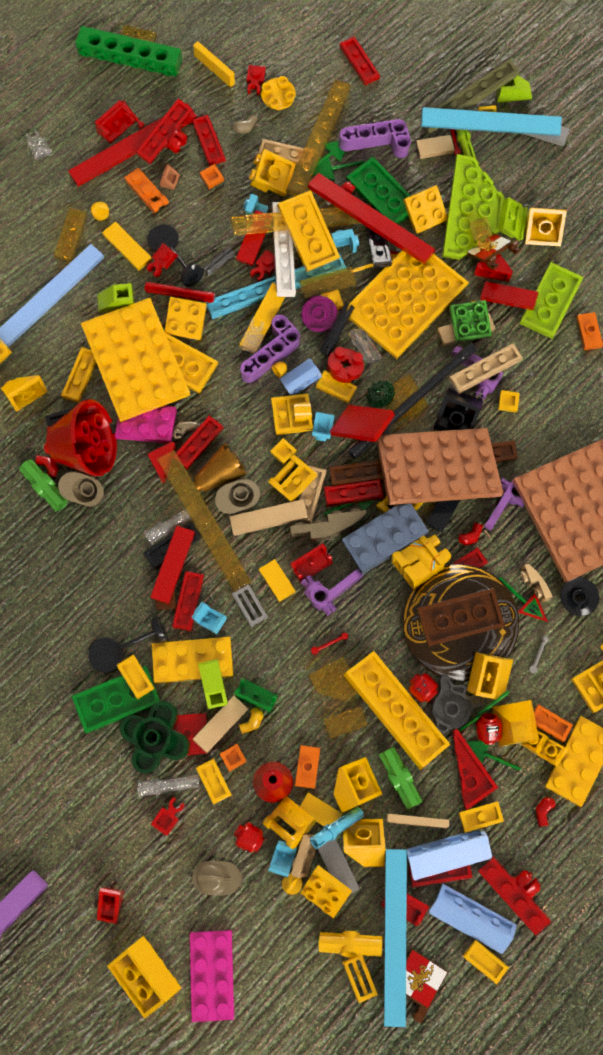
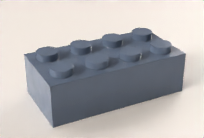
M411 503L398 504L344 537L342 542L362 574H365L391 558L394 552L398 550L400 552L413 542L419 540L420 537L427 536L429 531Z

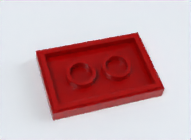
M348 405L330 430L332 436L376 442L395 414L393 410Z

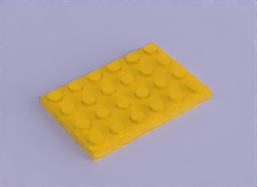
M402 250L392 260V266L385 267L349 304L346 311H348L350 305L354 306L355 309L349 320L394 358L398 359L460 295L469 282L435 254L424 265Z
M150 298L81 323L120 422L191 396Z

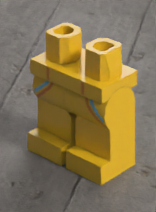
M436 535L428 538L422 536L407 548L392 554L393 565L403 575L413 590L442 571L445 564L451 559V553L446 548L440 552L436 551L435 548L440 546L441 543Z

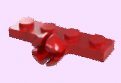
M178 98L138 148L136 154L151 165L164 148H169L174 153H178L181 150L180 147H184L187 142V135L180 130V127L192 113L193 109Z
M494 856L478 870L535 936L551 923V919L533 900V896L540 891L541 885L536 878L532 880V873L523 870L518 876L513 877Z

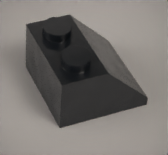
M448 388L433 428L439 431L473 429L483 400L464 393L458 394L456 390Z

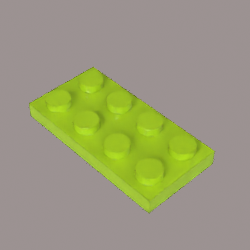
M551 262L536 290L539 292L534 311L527 309L520 324L553 339L584 277Z

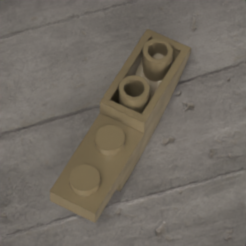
M355 508L351 509L350 512L344 513L337 510L327 515V522L316 520L312 524H305V522L294 523V526H290L291 538L310 536L311 543L335 538L360 524L366 517V510L361 511V509Z

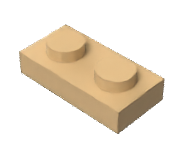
M314 834L303 835L302 841L298 845L299 851L297 857L293 860L291 875L297 878L308 876L316 851L310 842V837L314 836Z

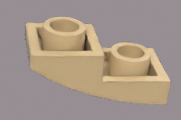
M529 564L524 565L520 572L522 581L526 582L527 587L535 585L534 592L536 597L540 598L541 603L549 601L552 598V594L544 579Z

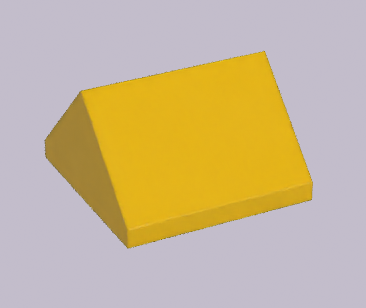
M530 208L525 224V244L561 246L567 211Z

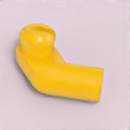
M253 708L249 721L239 725L242 734L260 727L263 719V712L260 708Z

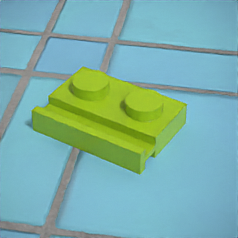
M510 197L504 199L499 231L511 238H516L518 241L522 240L528 207H522V204Z

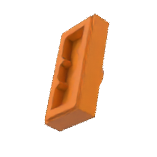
M595 312L577 315L576 320L584 351L602 348L603 342Z
M539 704L534 709L536 727L563 743L573 724Z
M300 746L295 786L315 789L320 748Z

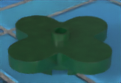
M166 701L158 702L151 708L148 718L140 715H129L121 722L120 732L122 737L133 743L136 747L132 756V764L135 770L140 773L154 772L158 768L162 757L171 760H181L190 751V742L187 736L174 730L178 719V711L172 703ZM155 734H157V740H156V741L154 740V735H155Z

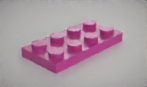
M232 930L190 932L192 1022L234 1020Z

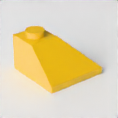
M39 375L9 380L1 387V390L16 412L48 392Z
M531 700L492 707L493 714L497 715L502 721V738L498 741L499 747L539 740Z
M366 757L338 769L334 796L342 813L382 795V791Z
M360 819L343 831L344 852L364 867H384L386 848L383 819Z

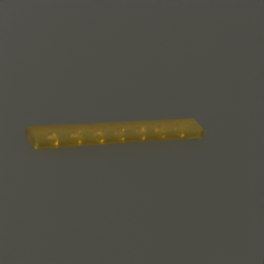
M334 80L287 186L286 193L297 196L306 192L349 94L351 84Z
M337 207L319 208L327 227L360 224L359 221ZM280 212L231 216L230 220L234 235L288 230Z
M173 450L158 458L157 461L233 591L235 592L251 583L176 452Z

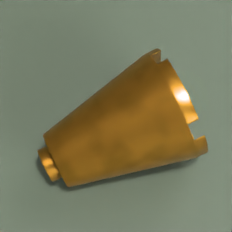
M227 443L222 445L194 476L196 481L193 483L199 491H210L248 474L236 454L228 449L230 447Z

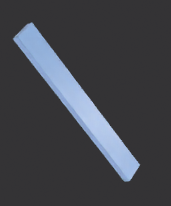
M90 244L0 327V339L6 346L12 345L104 259V255Z

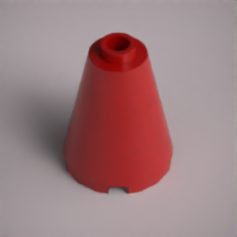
M268 762L260 766L255 772L253 787L256 794L262 800L270 803L280 802L291 793L293 776L285 765L279 762ZM275 776L277 778L276 783H270L269 778Z

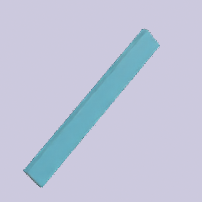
M422 108L421 127L550 136L561 135L562 117Z
M339 253L340 258L309 272H306L304 266L294 269L295 289L345 272L347 268L341 254ZM276 276L216 297L213 303H207L211 318L215 319L262 302L272 282L276 284Z
M386 849L384 1026L406 1027L407 850Z

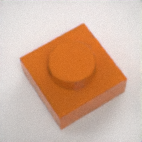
M215 164L199 172L201 179L208 189L224 182V177Z
M238 744L220 753L229 772L247 762Z

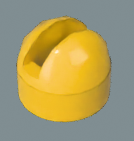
M278 361L271 366L273 372L279 378L287 372V365L282 361Z

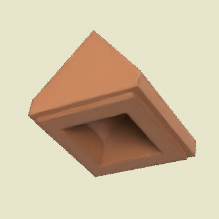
M166 164L160 186L174 190L180 174L169 164Z

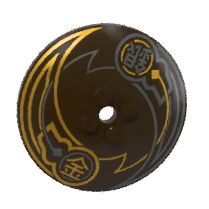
M454 564L444 566L442 571L416 589L411 590L403 609L402 627L410 652L424 668L439 677L447 675L454 681H469L476 652L504 658L510 656L518 638L519 615L511 593L497 577L479 567ZM494 588L505 624L504 627L427 647L417 608Z

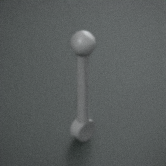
M546 635L542 636V643L536 655L533 666L529 668V672L532 674L537 672L536 666L544 649L545 643L549 641V638Z

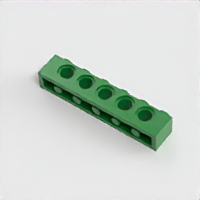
M81 26L75 42L77 52L82 56L124 64L150 72L163 73L167 76L177 77L182 62L180 48Z

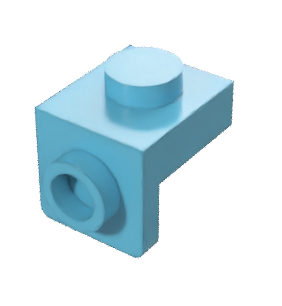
M251 194L250 198L246 199L243 209L247 219L252 220L255 210L266 214L268 212V206L260 204L257 195Z
M353 229L338 230L331 234L336 248L350 245L352 253H356L359 239L357 235H354Z
M316 412L312 436H315L316 440L326 441V439L331 438L330 430L333 427L335 415Z
M201 602L195 609L192 619L200 626L217 634L227 617L210 608L206 603Z
M279 840L268 871L288 878L298 847L291 849L286 845V841Z

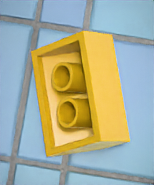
M144 936L107 965L144 1019L181 989L176 978L172 976Z

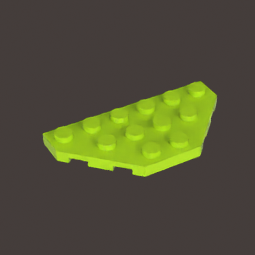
M457 154L455 159L442 257L460 260L468 254L469 250L482 244L491 235L499 233L505 197L501 191L498 192L495 188L494 182L488 174L482 171L475 157Z

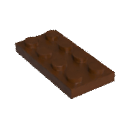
M494 588L417 608L427 647L505 626Z

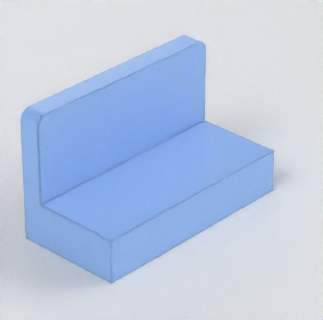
M308 359L281 377L280 380L290 395H296L321 378L322 374L313 361Z

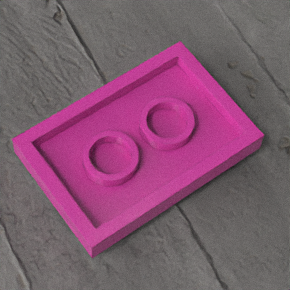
M162 406L120 422L118 417L115 437L116 439L168 444L173 439L177 408Z

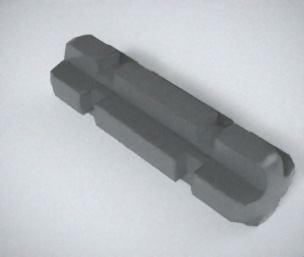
M227 247L223 250L224 253L221 252L210 261L211 263H207L203 267L207 275H211L215 272L214 269L217 270L227 262V259H231L234 256V251L230 247Z

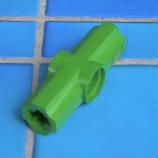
M32 459L26 460L21 464L20 472L31 483L32 488L41 498L43 497L55 512L63 509L68 500L60 494L53 480L46 473H43Z
M392 747L379 754L388 773V779L393 789L398 792L406 810L420 804L422 800L413 784V778L408 768L403 765L395 748Z

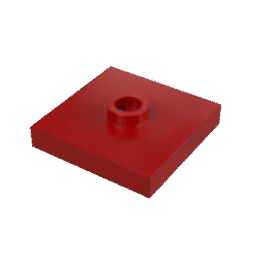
M206 713L178 715L174 730L186 735L189 739L190 751L188 755L209 754V752L205 753L192 740L207 724Z

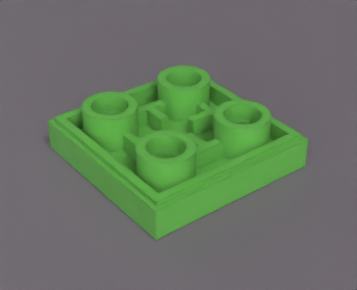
M486 300L449 306L455 342L490 338L492 336Z

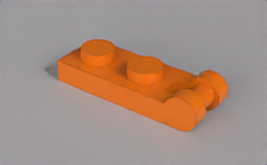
M139 168L124 177L126 183L153 213L159 211L161 206L169 204L168 199L161 194Z

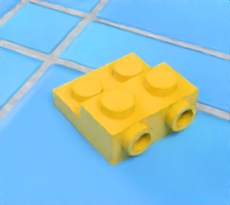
M264 149L254 159L253 164L256 167L250 172V185L264 192L270 190L285 197L296 164Z

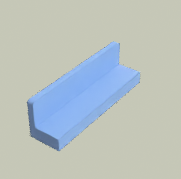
M483 828L405 849L407 850V860L410 864L414 880L492 858L488 836Z
M442 884L437 898L429 910V914L501 954L504 953L514 938L517 924L445 884Z

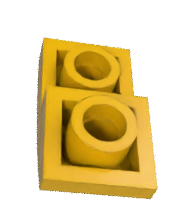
M538 730L539 740L520 743L556 767L568 751L566 747L549 739L547 735Z

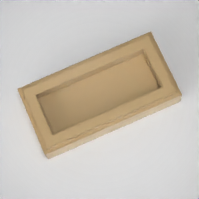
M451 135L416 140L420 159L454 153Z

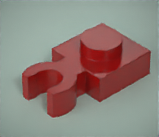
M248 66L246 79L248 95H250L252 89L257 90V96L260 95V85L264 83L266 67Z
M162 243L152 256L155 261L148 264L146 269L151 273L156 268L153 275L157 278L161 275V269L163 267L168 269L178 255Z
M266 250L255 262L258 268L251 270L250 277L259 274L258 282L264 280L265 273L269 276L275 270V257L271 252Z
M175 797L169 801V809L166 810L162 807L150 824L166 836L170 834L179 821V818L175 816L176 813L181 812L185 807L182 803L179 808H174Z

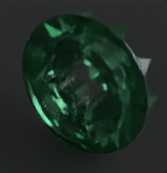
M379 379V382H372V386L367 388L366 398L372 407L383 408L394 399L395 389L387 380L381 381ZM382 390L383 393H384L383 395L380 394V395L378 396V395L375 393V392H377V391L380 392V391Z

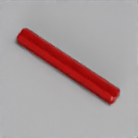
M152 282L145 283L144 290L148 293L213 303L215 300V294L212 292Z

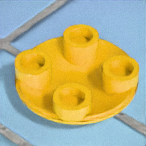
M285 76L270 79L262 85V100L271 109H286L295 100V88Z

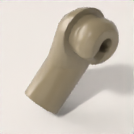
M250 115L247 121L235 122L233 130L238 133H249L258 119L256 116Z
M179 422L173 429V437L180 439L187 431H196L197 422Z

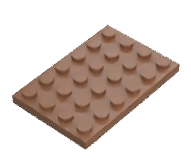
M487 428L381 435L376 441L389 505L502 497L503 495Z

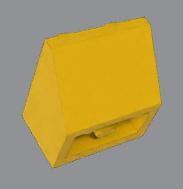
M476 652L467 691L476 696L492 699L498 698L507 689L513 660Z

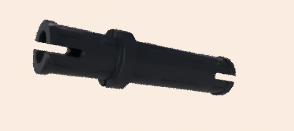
M344 303L330 332L326 334L327 338L319 350L320 353L324 354L326 348H328L325 356L329 357L335 344L339 342V336L355 309L354 306L350 305L348 311H346L349 303Z

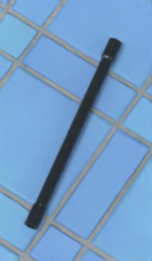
M469 342L453 359L393 411L395 416L384 432L456 367L477 351L476 347ZM359 440L348 450V453L352 458L356 459L372 442Z

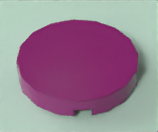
M320 295L312 297L302 308V321L313 332H327L332 328L338 317L337 307L328 297Z

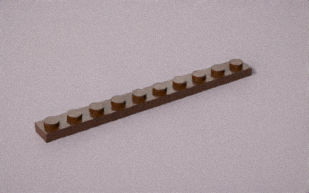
M514 440L491 444L496 463L518 459ZM380 460L329 467L332 486L377 479L384 480Z

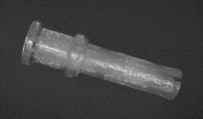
M191 504L168 520L157 522V525L150 530H144L143 534L149 544L153 546L154 542L162 537L166 538L169 532L175 529L176 526L185 523L198 515L199 512L195 505Z
M199 775L160 780L158 777L150 781L137 780L139 798L153 794L160 796L162 792L200 788Z

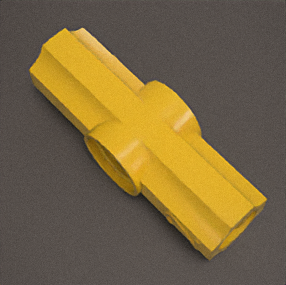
M344 931L342 934L320 932L319 952L338 953L348 958H356L359 955L382 957L383 936L361 935L356 931Z

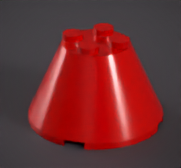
M95 400L80 402L55 424L47 428L46 443L44 444L45 453L49 454L55 462L92 476H104L105 473L111 471L117 453V440L115 433H112L110 427L112 420L108 412Z

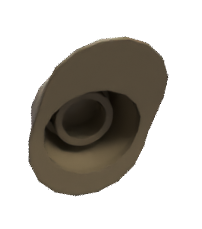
M79 472L64 474L58 483L59 492L65 499L84 506L91 507L101 502L104 495L103 486L99 480Z
M240 479L225 484L216 492L215 504L221 512L226 514L248 509L258 502L260 497L259 487L249 479Z
M204 861L196 866L192 875L195 889L206 895H231L240 887L242 880L238 867L226 861Z

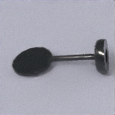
M159 225L149 232L147 243L150 249L156 252L164 243L178 255L174 249L179 242V235L175 228L169 225ZM179 255L176 257L185 269L180 277L183 285L190 287L198 283L204 275L203 268L197 264L187 266Z
M156 616L151 619L152 631L125 644L120 645L118 641L107 637L95 641L88 655L92 667L99 672H112L118 668L116 665L123 661V649L153 635H156L161 643L167 642L169 640L160 618Z

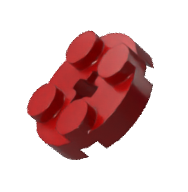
M337 347L330 354L327 361V370H329L334 380L341 383H351L352 380L359 379L363 373L364 362L361 353ZM342 363H346L349 366H347V368H344Z

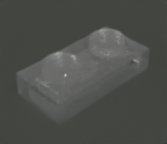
M353 329L349 333L353 344L359 349L367 363L379 362L382 359L379 351L363 329Z

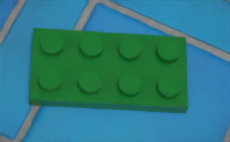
M374 157L346 176V181L351 182L355 186V190L363 199L385 217L396 224H400L409 217L403 199L411 195Z
M147 666L142 667L145 674L152 683L153 687L155 688ZM123 675L72 696L85 734L122 720L129 715L144 711L161 702L156 688L137 699Z

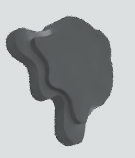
M447 675L440 677V691L432 704V716L436 723L435 726L442 734L464 726L470 719L474 708L485 702V698L482 696H467L466 685L453 684Z

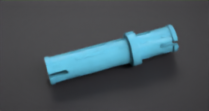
M356 806L332 824L325 825L323 830L310 837L312 846L315 849H319L328 841L335 840L337 835L364 817L361 808Z

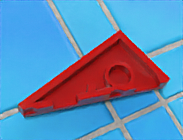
M455 729L452 732L464 808L468 810L498 789V786L458 729Z

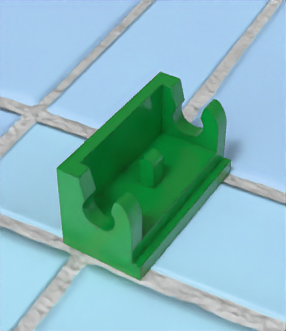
M244 678L241 679L238 689L234 692L235 697L269 714L279 697Z

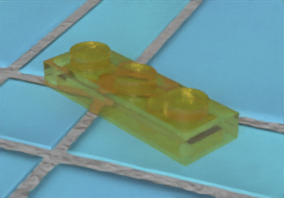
M69 208L54 252L55 259L68 262L73 261L88 216L87 212Z
M352 267L299 281L304 299L357 285Z

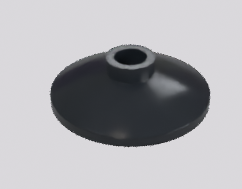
M575 578L564 584L561 589L560 599L563 607L569 613L576 616H586L597 608L599 592L591 581L584 578ZM575 596H580L581 601H576Z

